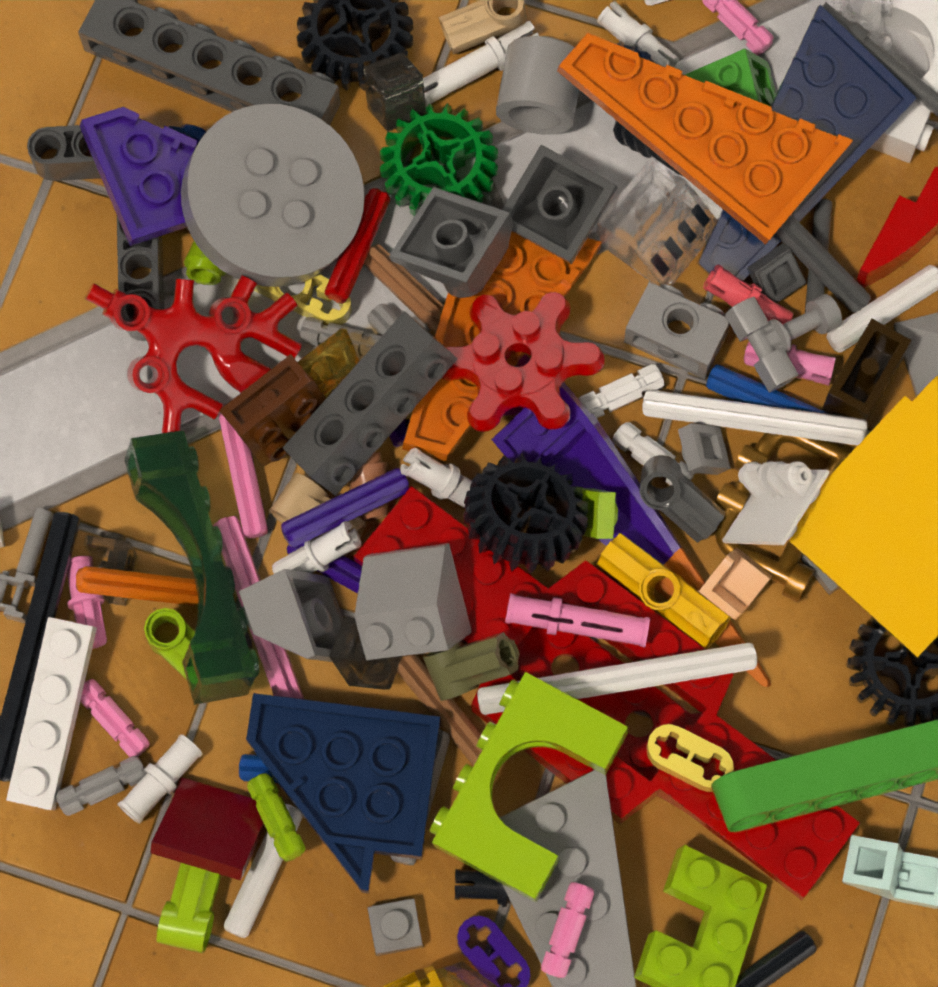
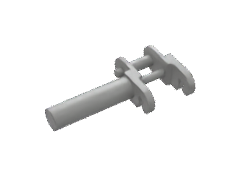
M36 508L15 577L9 576L10 572L3 571L0 574V611H3V614L9 620L21 623L26 622L27 615L19 612L18 604L23 589H27L29 586L35 587L37 581L34 573L53 513L46 509ZM7 584L17 587L11 605L2 603Z

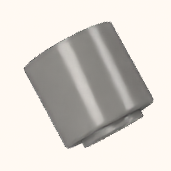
M525 36L513 40L507 47L496 106L498 118L512 128L541 135L559 134L571 129L574 123L579 89L557 72V69L575 47L562 40L547 36Z

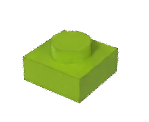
M583 488L582 500L588 502V513L586 516L588 518V527L585 535L582 536L596 539H613L614 526L618 519V507L615 502L616 492Z

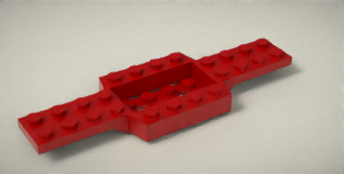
M412 486L354 555V560L362 566L363 558L369 554L449 543L472 630L461 642L465 645L504 632L509 639L515 641L520 654L517 671L508 676L481 683L478 690L483 687L510 683L512 680L521 681L525 672L536 678L554 676L551 669L552 664L561 656L573 658L579 666V671L624 664L588 636L557 631L556 635L547 634V629L505 623L511 593L517 596L551 602L553 597L561 598L562 604L605 610L642 618L649 617L650 624L645 647L603 639L633 662L706 650L586 560L550 588L545 587L519 566L511 572L509 561L502 559L494 564L493 552L479 553V540L469 539L467 527ZM734 673L665 684L667 688L701 713H689L655 686L577 699L624 725L627 717L634 712H644L652 720L653 728L648 735L635 737L628 732L606 773L612 819L620 825L658 796L690 815L802 901L860 824L859 821L839 806L743 831L730 832L726 827L713 792L700 790L658 769L651 763L646 749L649 736L656 728L667 724L679 726L723 748L733 760V772L776 761L775 758L717 716ZM476 692L471 703L472 712L486 723L490 721L497 724L503 712L482 714L479 709ZM669 736L665 742L657 740L655 743L661 747L660 756L662 758L668 759L672 753L685 759L688 757V754L676 748L677 739ZM533 747L523 750L566 784L594 771L591 767L552 748ZM694 757L691 761L704 769L702 777L706 780L711 781L714 775L724 776L725 774L719 770L720 761L712 757L709 763H704Z

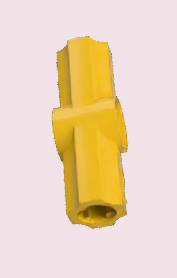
M619 533L601 553L596 565L638 596L646 606L659 612L705 649H708L726 629L731 619L729 615L686 583L680 575L669 570L624 534ZM669 578L673 583L674 593L667 602L658 603L654 597V587L660 580Z

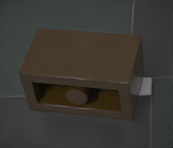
M871 318L829 390L822 410L831 415L865 419L868 422L904 360L912 340Z

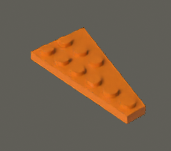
M587 33L557 69V72L765 245L853 142L852 139L840 134L834 136L815 128V124L803 119L797 121L772 111L771 106L711 82L705 81L703 83L683 75L681 70L669 65L663 67L641 58L637 52L590 33Z

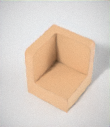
M736 547L723 559L698 592L732 619L737 620L769 582L772 575Z

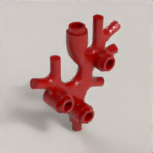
M241 275L231 296L220 298L211 305L209 316L200 315L194 308V280L176 279L174 302L166 309L152 308L138 295L125 294L118 289H115L112 293L95 283L89 288L85 299L103 308L102 315L109 318L116 328L125 331H138L147 340L148 352L144 356L135 358L130 363L127 370L128 381L138 391L155 393L159 396L163 404L161 436L180 438L181 416L185 409L193 408L215 419L223 405L221 402L190 387L181 379L177 370V361L180 353L189 346L198 345L204 347L211 354L222 378L231 387L242 393L271 370L270 367L242 352L241 343L244 339L254 338L285 356L291 354L294 359L301 349V343L282 334L278 330L279 322L298 307V304L289 293L286 292L265 310L258 313L253 312L248 306V301L257 283ZM126 304L131 305L134 310V315L129 321H125L121 316V309ZM227 307L233 311V319L228 324L222 319V312ZM145 366H149L153 372L152 378L148 382H143L140 378V371Z

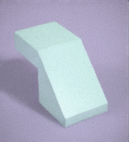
M851 835L842 880L844 884L897 902L938 909V858L903 852L898 843Z

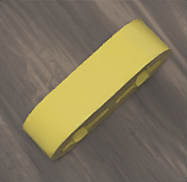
M672 724L661 725L649 736L646 749L651 763L658 769L700 790L713 792L711 784L721 776L714 775L711 781L703 778L704 769L691 762L693 757L704 763H709L712 757L720 761L719 770L724 772V775L734 770L733 760L728 752L679 726ZM669 736L676 738V748L688 754L687 759L674 753L669 755L668 759L662 758L660 756L661 747L655 744L656 741L665 742Z

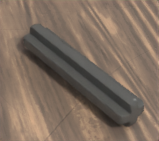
M791 214L775 235L786 246L791 248L792 252L850 312L855 313L865 307L871 300L870 294Z

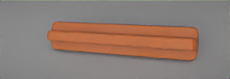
M91 566L80 568L76 573V589L80 593L191 606L201 604L205 598L202 588L203 584L198 579Z

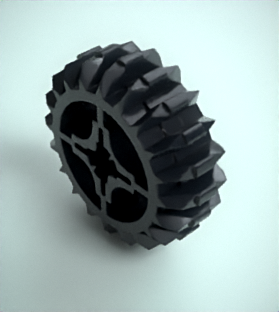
M313 0L314 3L304 2L302 7L304 16L298 17L297 28L300 33L296 37L298 47L303 49L301 52L303 61L306 64L312 63V72L325 73L334 82L341 79L342 88L346 91L351 87L352 82H359V87L365 91L368 86L367 80L374 79L378 85L382 86V83H384L383 73L386 72L396 77L398 73L397 63L406 64L408 60V51L406 49L412 48L414 43L413 35H411L412 30H414L413 19L407 16L409 14L408 5L405 2H398L399 0ZM338 14V23L328 29V34L321 36L327 22ZM348 24L350 25V27H351V29H352V30L350 31V33H349V30H348ZM390 29L385 43L373 52L372 43L382 37V32ZM352 31H358L359 35L362 32L363 43L358 35H352ZM344 55H352L354 57H345Z
M521 453L516 457L514 463L505 455L498 461L497 465L488 462L487 466L483 468L482 474L477 473L476 477L472 479L470 491H467L464 499L465 511L463 518L464 524L469 525V539L479 540V553L492 551L494 564L502 559L509 561L511 572L519 564L525 565L530 574L536 570L538 564L547 571L554 566L556 561L564 564L569 559L571 552L574 553L580 547L583 539L582 535H585L588 527V518L586 517L588 502L582 500L583 487L572 486V473L560 475L558 473V462L550 467L542 465L541 456L537 457L533 462H527Z
M871 616L873 627L861 624L857 632L863 640L853 639L849 646V649L859 656L849 657L846 662L847 668L861 671L849 679L850 686H865V689L857 696L858 702L864 703L872 698L875 703L870 710V714L874 717L880 713L882 708L889 711L886 718L888 725H894L899 715L904 716L905 728L915 725L916 715L919 716L921 723L934 721L933 712L938 716V693L928 698L917 699V692L920 689L921 680L934 679L938 674V655L924 650L917 658L901 643L900 650L897 652H886L884 657L874 656L876 645L892 634ZM938 637L933 641V643L937 646V648H938ZM908 651L909 658H912V664L919 667L912 680L908 666L902 664L908 655ZM876 671H879L880 676L890 677L896 681L899 686L900 696L889 691L881 683Z

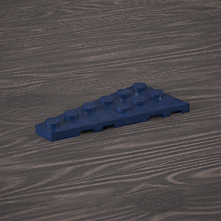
M821 5L817 7L771 104L772 111L797 121L803 119L815 124V128L834 136L840 134L850 138L853 142L792 213L799 222L917 99ZM722 209L697 264L708 275L719 264L731 272V274L744 281L749 275L747 267L772 251L781 240L774 234L765 245Z

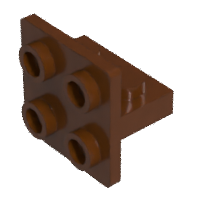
M290 354L219 411L259 462L266 466L271 461H279L288 454L283 449L285 444L326 398L311 376L302 369Z

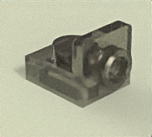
M108 531L100 532L99 537L86 535L84 546L90 555L108 558L107 561H101L100 568L134 571L137 553L132 544L126 541L127 538L125 536ZM103 595L109 604L122 606L127 604L128 598Z
M344 617L329 658L349 686L389 690L392 687L402 656L366 660L355 618Z

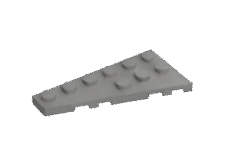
M594 770L500 817V820L514 832L559 856V862L537 903L503 885L541 965L546 951L550 952L552 945L549 944L561 907L565 908L567 904L564 898L569 884L577 882L594 890V897L590 908H586L583 914L587 917L575 952H570L568 958L572 961L567 975L564 978H557L546 974L552 987H636L607 777Z

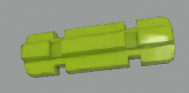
M262 773L250 779L247 783V789L252 799L257 802L256 808L270 838L273 837L274 839L273 844L279 857L288 862L301 856L305 852V845L300 835L296 834V826L282 797L278 796L279 790L273 778L267 773Z

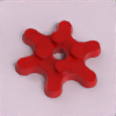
M550 292L545 294L532 312L523 311L517 315L506 313L501 303L491 295L478 296L472 303L469 315L471 321L477 326L479 335L474 338L472 344L467 346L446 347L458 359L448 369L442 379L450 381L466 379L477 386L478 396L467 411V421L473 429L480 432L494 429L500 423L505 412L515 407H524L531 410L536 416L538 423L546 429L556 430L562 428L570 419V408L560 395L562 383L572 376L595 375L604 367V353L597 345L590 342L571 343L562 339L560 330L571 314V307L568 300L560 293ZM513 350L515 353L524 352L531 355L530 361L521 367H514L506 362Z

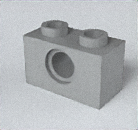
M649 282L626 326L624 343L705 380L727 337L730 323L725 317V313L718 307L709 303H701L699 305L684 298V294L673 286L667 284L657 286ZM673 321H683L688 324L690 330L684 334H677L672 332L667 325Z

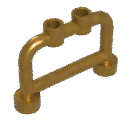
M765 433L755 448L747 444L743 447L734 469L739 471L747 462H758L761 465L769 462L775 448L781 443L788 442L830 461L826 468L830 472L829 477L848 457L851 451L828 441ZM739 479L735 486L725 483L715 501L725 511V517L715 530V539L720 550L727 556L736 547L769 572L772 575L771 580L785 586L782 592L783 596L799 603L815 570L799 562L802 553L788 541L777 562L742 544H730L722 541L751 495Z

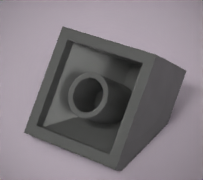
M540 145L502 210L511 214L514 223L512 232L572 264L618 186L553 150Z

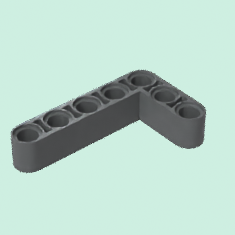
M80 125L40 128L32 133L28 139V154L40 177L50 181L101 178L93 157L85 156L89 148ZM47 150H60L58 155L52 159L41 158ZM117 216L118 290L125 294L142 297L148 306L152 308L164 309L162 236L130 246ZM148 267L151 269V272L145 278L133 279L130 277L137 268ZM126 304L121 309V316L125 321H129L134 314V310L131 305ZM127 331L130 337L138 341H147L138 331Z

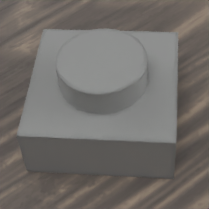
M690 423L678 429L682 445V456L686 462L688 472L719 475L731 469L720 426Z
M414 898L367 907L376 956L423 948Z

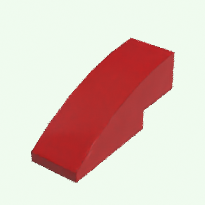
M934 167L916 203L899 195L860 268L856 281L863 288L888 276L908 262L938 232V167Z

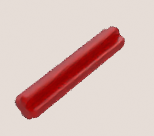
M372 188L365 196L363 214L358 230L350 244L339 256L326 286L325 295L328 299L343 304L350 297L391 199L388 193L382 192L378 188Z

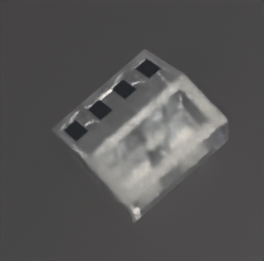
M651 156L597 221L596 240L601 241L602 247L657 286L661 284L672 286L706 245L717 219L685 179Z

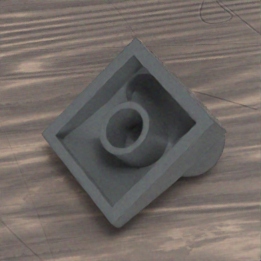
M433 187L389 257L394 263L443 283L446 291L452 296L459 298L470 297L484 288L506 253L514 223L510 212Z

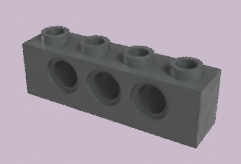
M404 311L285 444L283 449L313 480L336 496L373 453L381 447L406 416L413 411L415 406L445 375L458 358Z

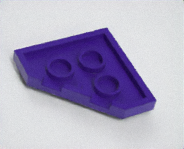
M120 107L82 119L80 129L129 245L132 246L187 228L181 204L182 179L187 163L197 147L198 141L167 126H164L162 129L140 119V114L125 107Z

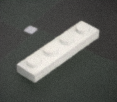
M48 617L7 794V801L47 810H56V793L60 790L97 627Z

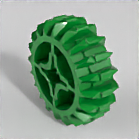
M429 103L426 107V115L420 116L412 108L409 113L410 123L397 119L395 123L397 133L387 132L385 142L388 147H383L380 150V159L384 162L380 166L381 177L387 179L385 182L386 191L389 194L396 193L395 202L399 207L410 203V214L415 216L432 188L424 186L428 184H435L441 187L438 189L480 203L483 202V191L491 193L493 189V180L491 178L498 175V164L494 162L498 159V149L491 145L493 143V135L490 130L482 131L483 122L479 117L468 122L469 115L465 108L459 111L456 116L452 115V108L448 103L443 107L442 113H435V108ZM438 137L452 138V140H442ZM418 143H421L422 153L412 159L413 164L403 167L408 153ZM431 152L433 153L436 160L439 159L440 163L446 164L447 173L443 165H439V163L436 160L432 161ZM474 157L475 163L470 173L458 183L456 178L457 170L466 165V160Z

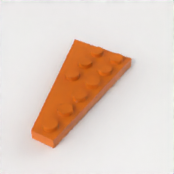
M511 232L509 247L480 292L466 298L447 294L435 338L445 347H463L472 344L474 338L479 335V330L471 321L469 311L474 300L481 295H491L501 303L503 310L510 315H517L523 311L532 312L538 306L542 297L550 292L560 293L566 297L599 252L602 242L587 238L575 260L570 264L518 234ZM513 350L506 362L515 367L525 353H515ZM441 378L413 409L402 449L410 451L413 448H418L431 458L447 461L471 428L467 421V411L478 396L477 386L466 379L450 381Z

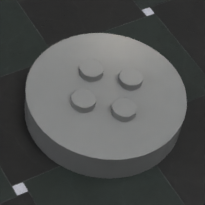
M257 104L238 109L224 116L201 138L184 171L181 187V204L184 219L193 240L214 265L237 279H240L242 275L260 286L281 287L298 284L317 276L343 253L355 236L361 222L364 209V185L354 154L343 138L330 125L317 116L296 107L282 104Z

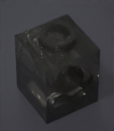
M403 52L363 67L367 108L387 132L397 129V119L408 123L412 122L410 117L412 108L420 116L426 115L423 74Z

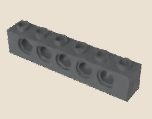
M95 0L78 31L84 51L231 112L257 104H282L307 111L330 125L341 104L339 87L330 77L319 72L306 73L297 69L292 62L283 57H267L256 52L250 44L237 39L233 40V42L217 36L212 29L203 24L195 23L193 26L178 20L173 13L164 8L156 7L153 10L139 4L137 0ZM132 28L143 29L142 32L136 36L130 37L124 35L128 30ZM171 44L182 45L178 51L173 53L163 51ZM210 60L221 61V64L213 69L202 67ZM249 76L261 78L254 85H244L241 83ZM289 92H296L301 95L292 102L281 100V97Z

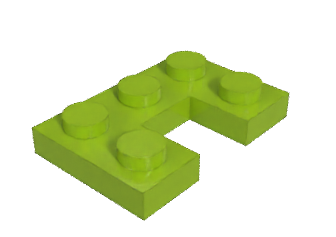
M683 845L678 848L663 892L704 911L694 945L690 947L657 930L648 934L634 978L652 987H735L767 884L691 847Z

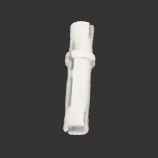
M527 21L522 26L498 39L492 36L485 40L483 47L421 80H416L414 85L418 94L423 93L421 98L423 103L428 106L429 103L431 104L496 68L502 71L508 45L515 39L533 34L532 31L535 30L533 24Z

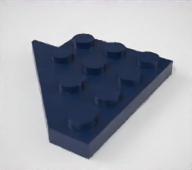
M253 693L246 737L247 743L362 893L369 894L374 854L422 860L440 717Z

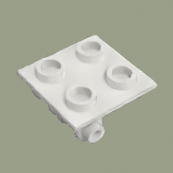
M747 462L739 470L738 478L752 495L722 541L730 544L784 545L796 532L797 524L808 506L819 496L820 488L830 472L828 470H810L802 462H792L790 464L784 462H765L762 465L758 462Z

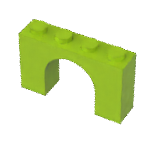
M525 672L520 683L512 680L506 688L499 705L505 707L503 714L497 724L489 721L476 745V747L482 750L473 767L466 764L461 770L453 786V789L459 792L450 809L444 806L440 809L431 825L430 832L436 835L432 841L435 848L537 903L559 862V856L514 832L500 820L494 810L492 801L493 783L499 769L511 756L522 750L533 747H547L563 752L606 775L628 734V726Z

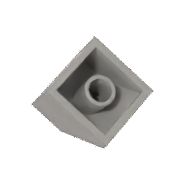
M449 543L369 554L363 558L354 617L366 660L446 651L472 632Z

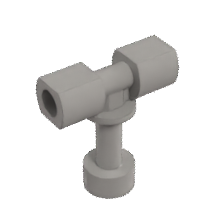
M827 294L807 302L805 314L784 324L776 319L768 321L755 297L736 304L725 314L739 341L748 339L756 352L759 361L753 366L769 393L789 384L799 376L787 355V352L791 349V340L813 329L819 334H826L842 324L841 311L835 300Z

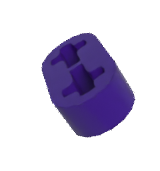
M473 916L465 920L459 927L457 934L458 947L489 987H513L509 983L503 986L497 983L501 973L493 962L500 958L508 968H513L515 965L520 967L521 971L517 975L520 984L516 987H528L531 977L530 968L526 960L492 920L483 916ZM475 927L480 932L487 928L491 932L487 937V942L494 953L488 957L479 946L470 949L466 945L470 941L469 929Z

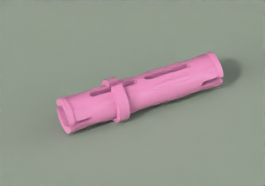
M511 593L505 623L547 629V634L556 635L557 631L645 647L650 618L562 604L561 598L553 597L551 602L517 596Z

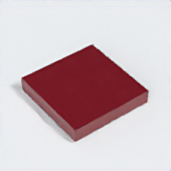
M182 778L151 842L150 853L241 881L265 827L256 808L257 802L250 797Z

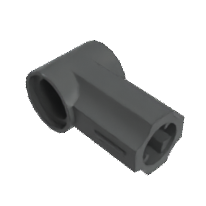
M664 455L654 456L647 460L642 467L639 492L642 501L648 507L661 510L697 543L703 539L706 540L717 529L719 523L725 517V511L682 474L681 467L676 460ZM661 476L666 477L673 484L661 489L656 488L649 481Z

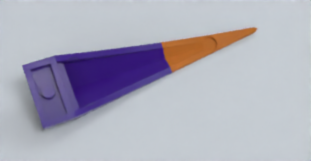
M565 382L561 385L560 395L570 408V419L566 425L556 430L546 429L538 423L536 416L531 410L524 408L491 439L513 463L521 453L527 462H533L537 457L541 456L542 465L547 467L558 462V473L560 475L572 473V486L616 492L615 502L618 507V519L614 526L613 539L619 533L624 534L669 570L680 575L686 583L697 591L705 584V581L658 510L648 507L642 501L639 492L640 483L595 415L586 409ZM613 539L599 540L607 546ZM669 578L660 580L654 587L667 600L674 593V586ZM730 620L726 629L715 643L719 647L743 644L745 641ZM758 661L756 668L746 671L760 685L765 687L771 686L770 679Z

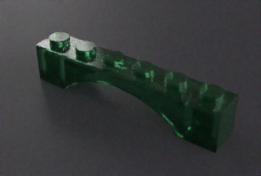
M184 430L131 438L124 461L135 500L152 511L171 530L183 548L195 578L198 595L197 624L193 638L182 661L193 703L197 705L248 695L255 678L259 675V661L255 650L249 649L246 642L247 622L245 613L241 607L236 608L233 598L235 590L234 576L229 566L224 567L220 554L223 547L222 536L218 526H212L209 517L211 508L210 496L207 487L200 486L198 480L199 461L194 446H188Z

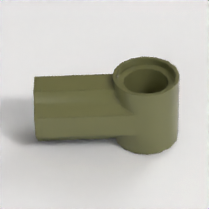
M503 632L465 645L460 641L449 650L430 652L423 656L440 701H444L467 693L478 687L481 683L514 673L518 670L520 654L515 641L509 639Z

